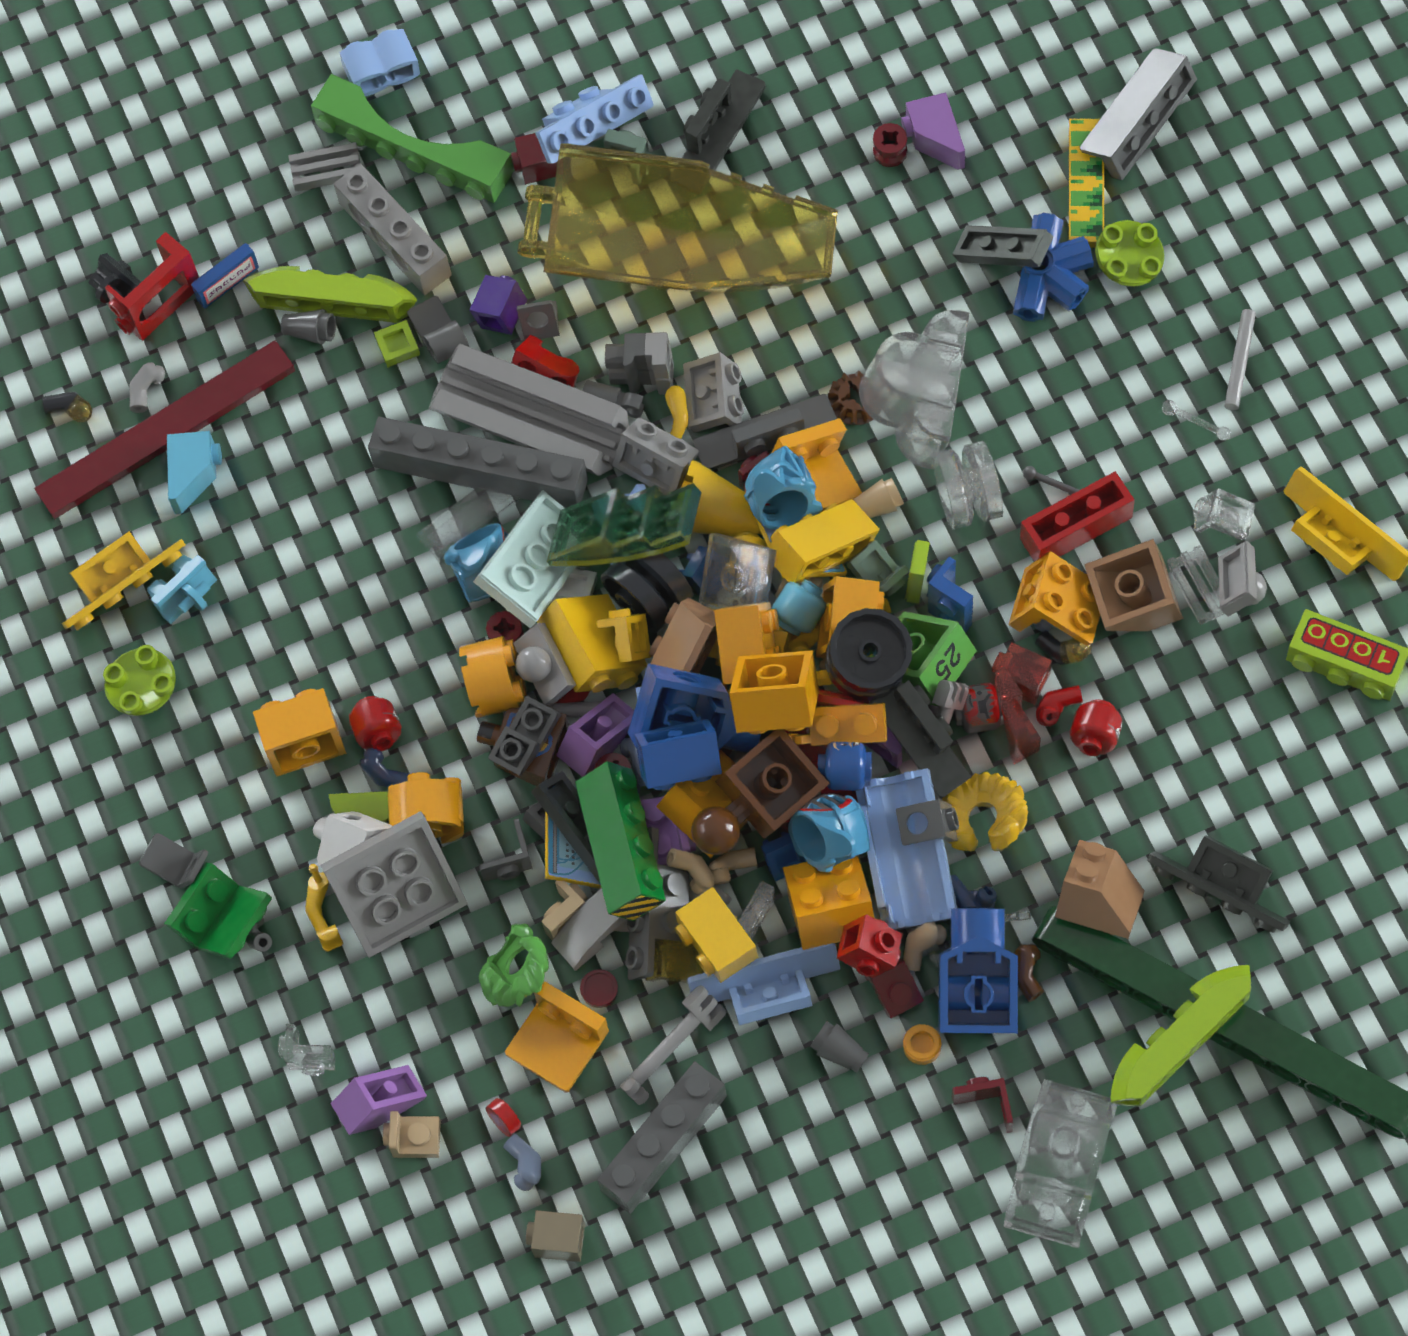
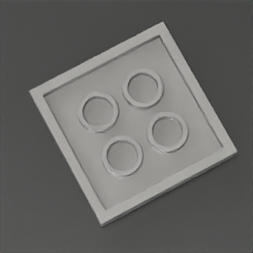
M421 811L320 865L368 958L468 905Z

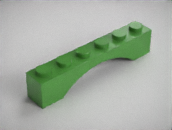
M333 74L329 76L311 104L315 123L327 133L336 132L343 135L351 143L356 142L357 146L365 145L374 149L385 159L392 160L394 158L405 163L414 172H425L434 176L443 185L459 187L477 200L486 199L495 203L514 172L511 153L482 140L468 143L442 144L423 141L402 133L390 126L375 112L360 86Z

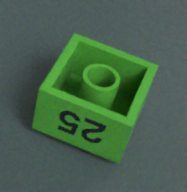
M903 611L898 619L907 628L912 641V660L901 681L904 684L909 680L913 687L919 685L931 701L929 705L939 706L932 703L938 683L941 680L956 682L977 650L959 622Z

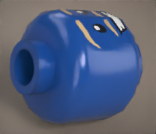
M860 742L829 743L826 748V754H818V770L830 783L827 787L831 790H861L865 782H871L872 752H866L865 746Z

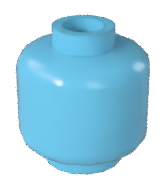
M806 579L801 584L788 582L772 606V609L777 610L779 626L796 636H799L801 632H812L826 608V602L820 597L823 590Z

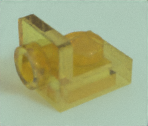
M666 939L656 941L654 974L651 977L645 978V981L669 980L688 983L687 979L689 977L702 974L703 970L696 960V957L700 954L693 944L686 946L683 942Z

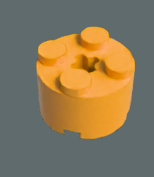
M501 636L459 647V656L467 655V665L462 666L461 669L470 704L472 707L479 705L475 712L476 718L505 712L510 708H520L521 702L525 700L524 696H527L525 681L519 675L516 676L514 669L518 655L513 639L506 641Z
M416 772L407 776L408 781L388 787L390 825L394 826L421 811L435 838L441 837V844L455 841L464 835L463 795L459 778L430 779V774Z

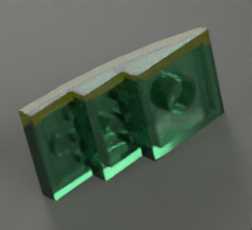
M694 483L663 494L654 485L629 496H625L617 487L560 510L547 563L550 566H589L618 563L658 555L689 545L702 492Z

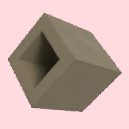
M536 1210L535 1221L528 1222L526 1245H531L535 1258L581 1262L585 1231L583 1216L580 1214Z

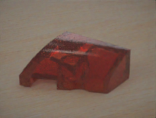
M1006 667L997 670V690L1009 753L1015 765L1040 751L1041 737L1022 709V692Z

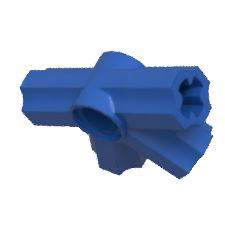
M1043 212L1033 216L1031 229H1046L1054 238L1041 263L1046 267L1045 269L1034 270L1031 267H1022L1013 309V315L1020 317L1022 320L1031 322L1043 320L1048 296L1069 312L1082 302L1089 290V286L1073 274L1094 266L1089 243L1084 236L1059 243L1064 221L1056 217L1055 214Z

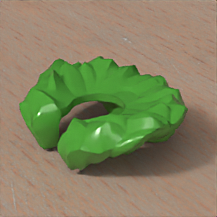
M513 924L509 936L504 937L505 943L501 950L495 955L488 957L487 962L482 966L478 976L479 983L485 998L492 1005L509 1007L516 1004L520 1007L524 998L542 990L545 972L549 969V961L542 940L538 937H533V930L528 924ZM526 949L529 953L524 965L517 973L510 975L509 968L512 960L519 952Z

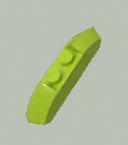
M282 266L260 271L243 280L260 308L293 312L324 309L327 313H332L338 317L398 323L408 316L407 311L414 307L417 302L416 297L400 284L372 274L359 278L350 273L331 275L314 269L303 272L300 271V266Z
M1250 966L1228 967L1204 977L1189 989L1197 1000L1194 1003L1187 1000L1175 1012L1173 1017L1177 1020L1167 1030L1163 1027L1157 1029L1146 1042L1150 1046L1147 1050L1134 1043L1121 1060L1115 1073L1111 1089V1103L1123 1106H1142L1249 1000L1251 993Z

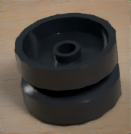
M637 540L627 551L653 545L644 540ZM663 553L625 561L626 564L620 562L613 563L601 575L603 586L621 609L630 608L631 615L646 613L647 628L651 633H657L667 624L665 619L674 603L680 604L681 601L688 597L692 599L694 596L686 578Z
M864 608L848 614L837 624L826 649L825 667L830 681L841 693L855 700L873 701L888 696L899 686L912 660V641L908 630L896 616L882 609ZM873 654L875 657L870 658L867 656Z

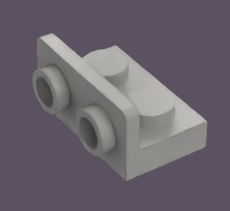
M721 352L684 363L685 394L689 417L688 428L696 433L725 423L729 426L741 423L744 405L740 398L739 383L742 376L738 365Z
M637 418L622 433L612 466L673 500L679 494L691 460L697 458L699 450L687 444L684 440L676 438L658 428L653 423Z

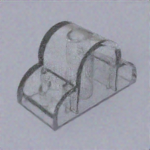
M960 310L944 311L930 319L921 334L901 332L890 336L880 345L859 385L860 401L865 411L877 422L894 427L896 442L903 455L912 463L923 468L932 470L950 442L969 312Z
M1043 1080L1022 1144L1003 1227L1079 1248L1118 1104L1111 1103V1097L1052 1080Z

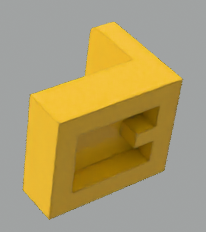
M630 608L608 611L609 618L596 620L597 628L615 627V648L618 652L619 663L651 657L649 655L650 643L646 613L631 615Z

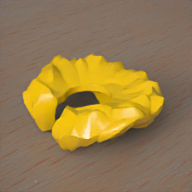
M975 773L970 779L942 798V801L951 804L952 808H955L958 816L959 829L956 830L958 841L948 842L952 848L957 850L974 851L978 846V840L969 823L970 813L976 806L994 807L996 809V820L988 831L989 842L993 851H1002L1007 848L1012 842L1017 840L1019 833L1024 830L1027 824L1028 806L1026 805L1027 801L1024 800L1023 788L1020 785L1017 786L1015 780L1010 781L1009 777H1001L999 773Z

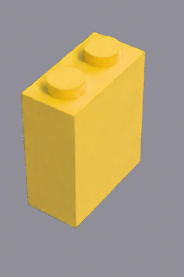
M608 594L555 599L537 621V623L546 624L576 683V686L573 687L575 692L592 691L597 693L609 688H619L620 690L629 688L638 681L637 676L648 665L645 659L619 663L618 652L615 648V627L597 628L596 620L609 618L608 611L617 610Z

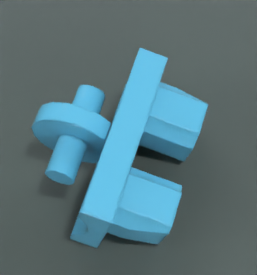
M182 555L173 563L172 570L175 576L168 583L162 579L155 580L147 588V592L152 597L151 601L162 617L170 624L182 613H186L193 605L200 611H203L208 606L202 597L211 589L210 587L217 579L208 569L205 560L199 555H196L193 559Z

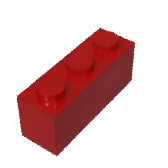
M1115 471L1021 521L1020 540L1034 562L1049 551L1060 557L1133 517L1135 499Z

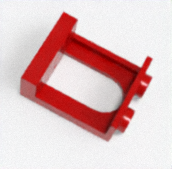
M167 232L156 240L164 262L125 298L110 285L105 287L110 300L108 306L117 316L115 323L125 334L130 335L133 333L141 341L148 337L194 294L191 284L199 278L190 252ZM175 279L182 285L147 319L139 321L140 313L145 305L167 284Z

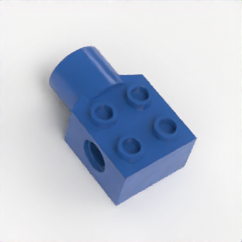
M648 663L628 730V734L635 747V733L709 719L716 731L719 750L724 748L748 753L758 745L761 734L736 733L730 696L719 678Z
M951 908V948L939 953L938 1030L940 1033H1018V956L1005 949V909Z

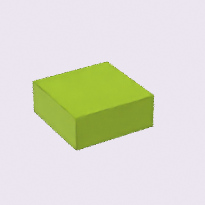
M407 320L374 332L387 368L420 355Z

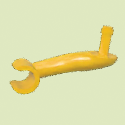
M673 385L665 393V399L673 417L670 434L682 439L689 421L686 394L683 388Z
M311 864L309 871L312 873V876L308 880L305 911L316 931L323 950L328 952L342 946L343 941L336 925L328 927L322 914L321 906L328 890L329 881L324 872L318 871L319 868L316 864Z

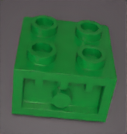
M206 862L164 924L195 949L231 959L244 947L246 937L255 923L259 922L266 914L267 906L272 897L266 892L238 885L214 864Z

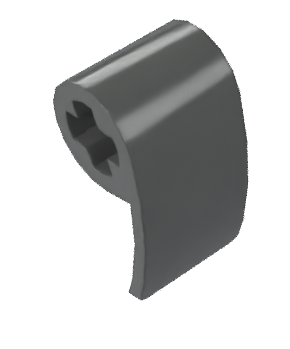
M434 296L407 311L417 333L437 364L450 358L458 344L469 347L459 324L455 320L451 321L438 296Z

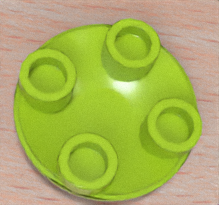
M1131 220L1118 221L1107 225L1099 235L1095 246L1096 260L1102 272L1112 281L1124 286L1135 287L1151 282L1160 273L1164 263V248L1157 236V229L1150 223H1140Z
M142 645L138 649L122 654L113 663L107 665L103 672L105 694L111 705L118 711L133 716L146 715L161 708L171 697L176 684L175 669L171 661L163 653L155 650L150 645Z

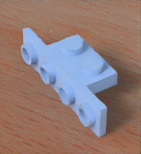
M637 75L614 89L599 90L597 86H592L578 93L579 98L575 101L568 100L555 105L552 108L553 113L542 118L545 127L535 132L547 163H555L605 135L608 129L613 130L653 107L654 104L643 75Z
M831 943L806 950L800 947L756 959L722 983L719 982L714 974L707 976L705 973L691 976L687 981L690 993L696 987L702 985L708 991V995H712L717 1002L731 999L738 1024L743 1025L813 1006L805 979L840 970L839 960L836 959V945Z

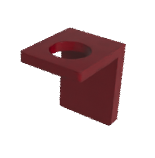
M976 1077L966 1081V1085L952 1088L954 1105L999 1097L1006 1132H1013V1118L1004 1078L989 1080L988 1077Z

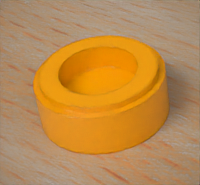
M915 1025L904 1036V1053L915 1064L926 1065L932 1063L941 1052V1037L937 1030L929 1025Z

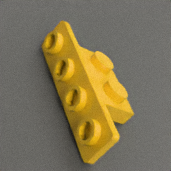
M1301 466L1297 468L1285 487L1284 494L1304 509L1306 513L1296 520L1291 531L1346 575L1350 574L1367 560L1392 581L1399 579L1408 565V551Z
M128 531L69 573L90 603L61 624L65 629L73 625L76 631L94 619L91 612L103 604L107 610L124 598L120 591L131 583L135 588H138L153 577L150 572L152 568L160 563L166 568L182 556L179 549L186 544L180 539L150 560L130 531Z

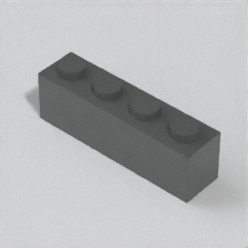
M694 1061L598 1177L597 1182L600 1191L631 1214L727 1097L725 1084Z

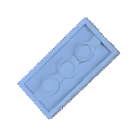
M926 768L909 771L900 775L871 779V782H865L864 787L856 791L858 804L861 806L867 822L870 851L867 852L881 920L896 931L921 926L927 922L937 923L951 920V908H957L944 840L939 838L906 846L902 845L896 808L936 800L930 770ZM921 812L912 814L907 822L909 831L913 834L923 833L928 826L927 817Z

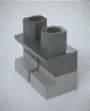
M667 332L624 334V344H605L606 369H609L610 385L628 384L630 393L638 392L641 385H657L659 395H665L666 390L673 386L674 360Z

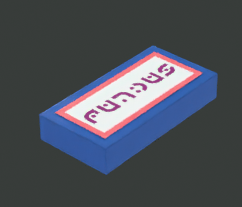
M247 243L243 244L191 284L197 301L204 309L259 268L254 251Z

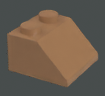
M1154 539L1084 564L1106 631H1151L1183 619L1163 556Z
M688 597L681 601L680 604L674 603L665 619V623L669 624L664 636L658 635L649 651V655L653 657L650 664L699 674L717 639L715 615L713 610Z
M1079 840L1063 882L1055 917L1129 939L1145 891L1116 850L1104 847L1096 842Z

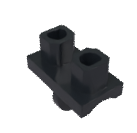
M108 253L99 256L98 267L88 283L96 289V298L102 303H108L110 300L105 290L107 285H110L125 298L142 281L132 274L131 267L123 260L116 261Z

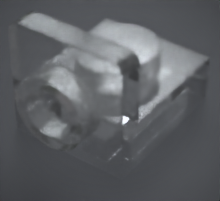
M1217 488L1197 501L1193 511V515L1196 517L1193 530L1201 533L1208 528H1213L1236 539L1243 540L1249 536L1255 504Z

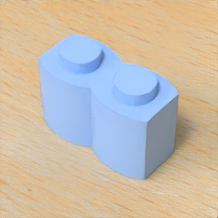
M404 29L385 30L372 41H356L350 43L339 52L342 66L349 82L360 86L365 97L380 92L387 86L399 85L420 75L418 60Z

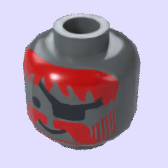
M992 683L968 685L969 692L963 710L954 709L953 711L956 726H962L964 731L969 734L998 729L1001 724V716L1008 715L1005 694H997V690Z

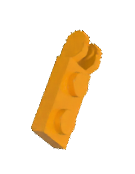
M885 703L816 707L810 733L787 734L796 744L811 743V746L828 745L831 742H886Z

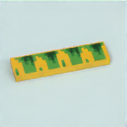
M1069 119L1068 241L1084 236L1090 248H1095L1097 239L1104 230V162L1100 157L1082 153L1080 146L1100 119Z

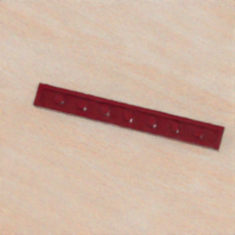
M276 340L34 489L55 520L167 451V434L190 433L201 430L295 372L294 365Z

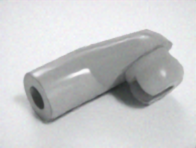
M153 362L146 363L131 380L129 396L130 410L132 412L142 413L147 411V389L151 383L158 385L164 380L165 370L162 366H155Z

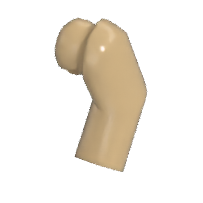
M753 847L730 851L710 862L708 867L715 876L714 885L729 883L731 879L730 870L757 866L755 849Z

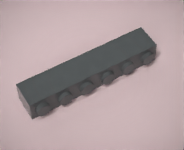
M379 416L368 444V450L375 468L534 501L539 493L544 490L564 508L579 510L588 482L584 459Z

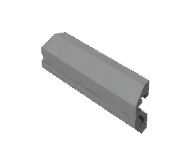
M463 344L457 345L449 359L429 406V409L521 446L584 459L586 471L598 476L615 468L612 464L621 435L629 427L628 412L620 405Z

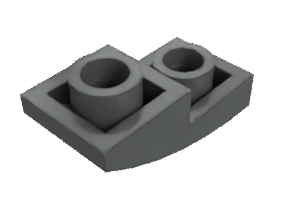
M526 696L510 727H504L488 759L522 776L547 741L562 714Z

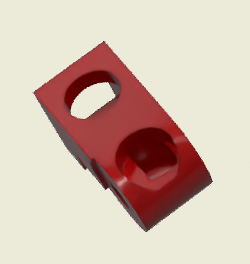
M530 335L515 349L512 364L575 387L580 372L577 363L541 347L543 341Z

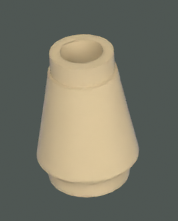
M892 478L886 481L880 479L854 499L869 518L896 512L897 507L904 504Z

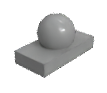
M1245 541L1218 557L1220 610L1229 617L1246 606L1258 604L1265 597L1267 585L1263 576L1256 572L1255 547Z
M536 623L513 643L518 652L515 661L516 672L523 680L533 682L544 705H554L576 686L545 623Z

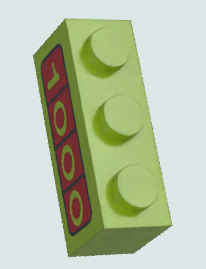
M1305 609L1289 645L1286 661L1291 662L1295 668L1301 671H1314L1325 675L1334 684L1340 686L1348 684L1358 688L1370 698L1377 700L1383 698L1390 701L1408 658V648Z

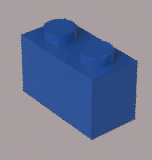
M709 719L635 733L640 773L648 789L665 790L675 786V783L689 780L692 782H704L710 780L713 775L722 774L717 735Z

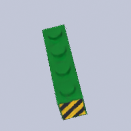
M606 761L577 780L575 784L607 912L609 915L634 921L666 901L662 886L663 880L658 871L654 856V845L647 829L646 815L641 806L636 777L631 768Z

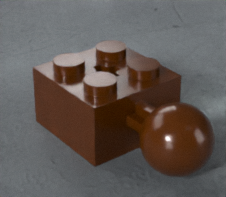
M784 729L774 730L715 781L732 802L725 808L712 806L700 811L693 820L691 827L693 841L700 850L707 854L721 855L727 853L738 842L740 824L746 819L765 839L830 783ZM772 777L777 782L773 788L767 783V780Z

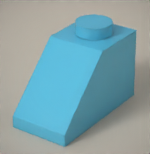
M210 431L167 434L168 500L175 514L183 513L216 479V465L222 464V453L220 444L214 443Z

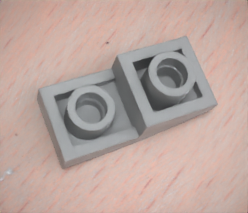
M601 888L567 921L551 943L576 971L604 948L601 941L627 919L608 914Z

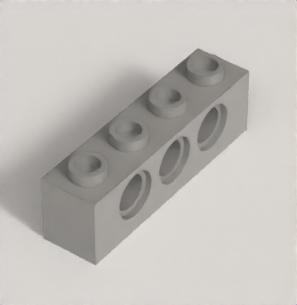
M361 163L333 183L339 204L424 296L452 276L447 255Z

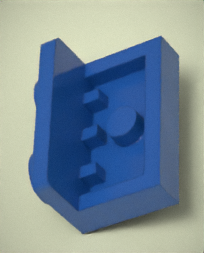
M948 557L943 565L936 564L927 577L928 592L926 596L928 597V612L937 618L959 622L966 633L972 625L973 595L955 584L956 560Z

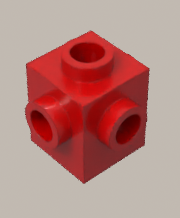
M866 914L844 925L836 959L855 968L859 974L874 978L896 967L901 956L899 948L902 933L889 927L886 922L874 919Z

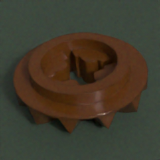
M859 370L855 374L847 375L844 373L840 379L833 381L828 393V399L836 418H841L843 423L850 425H862L871 422L881 413L885 403L882 385L875 380L873 375H864ZM850 388L856 390L858 394L864 393L862 395V407L854 399L848 401L850 398Z

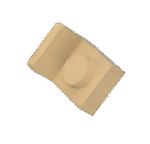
M555 881L558 893L565 901L553 904L546 911L544 919L541 921L545 933L552 941L567 921L588 899L577 884L571 883L568 885L565 881Z
M390 1111V1123H384L383 1145L389 1146L393 1158H439L441 1120L439 1116L401 1117L398 1111Z

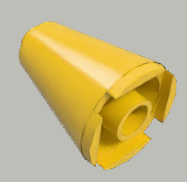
M691 460L667 528L676 531L731 538L742 532L762 535L757 525L758 520L754 517L749 503L744 497L745 492L701 463Z

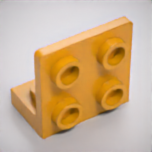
M841 418L779 437L771 452L773 453L777 449L787 446L796 455H802L811 478L816 484L815 496L816 500L822 504L823 509L821 512L833 503L839 505L848 500H854L862 494L861 489L838 451L840 442L847 430Z
M1049 551L1024 569L1008 625L1021 632L1031 624H1037L1044 619L1083 645H1090L1094 640L1100 612L1088 575Z
M544 981L542 990L534 993L537 1004L506 1048L505 1054L511 1060L567 1093L608 1034L609 1029L605 1017Z

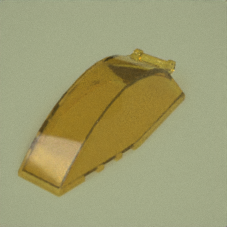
M561 143L555 187L529 185L526 187L525 199L528 200L524 236L523 240L518 244V253L523 257L545 259L543 270L545 273L609 281L639 288L691 293H733L769 290L831 277L838 210L797 195L793 199L774 192V187L763 184V187L748 183L742 180V175L733 172L729 176L709 169L710 164L703 161ZM544 203L553 204L548 242L537 241L541 209Z

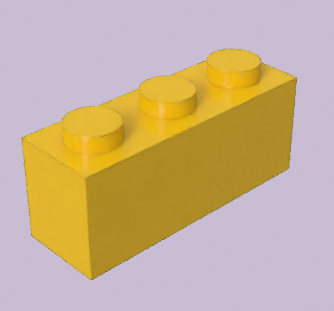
M851 499L839 505L833 503L823 512L814 516L808 514L798 523L789 527L787 525L779 527L770 538L772 542L765 554L770 555V562L788 582L800 583L804 579L807 580L851 560L875 539L880 529L857 503Z

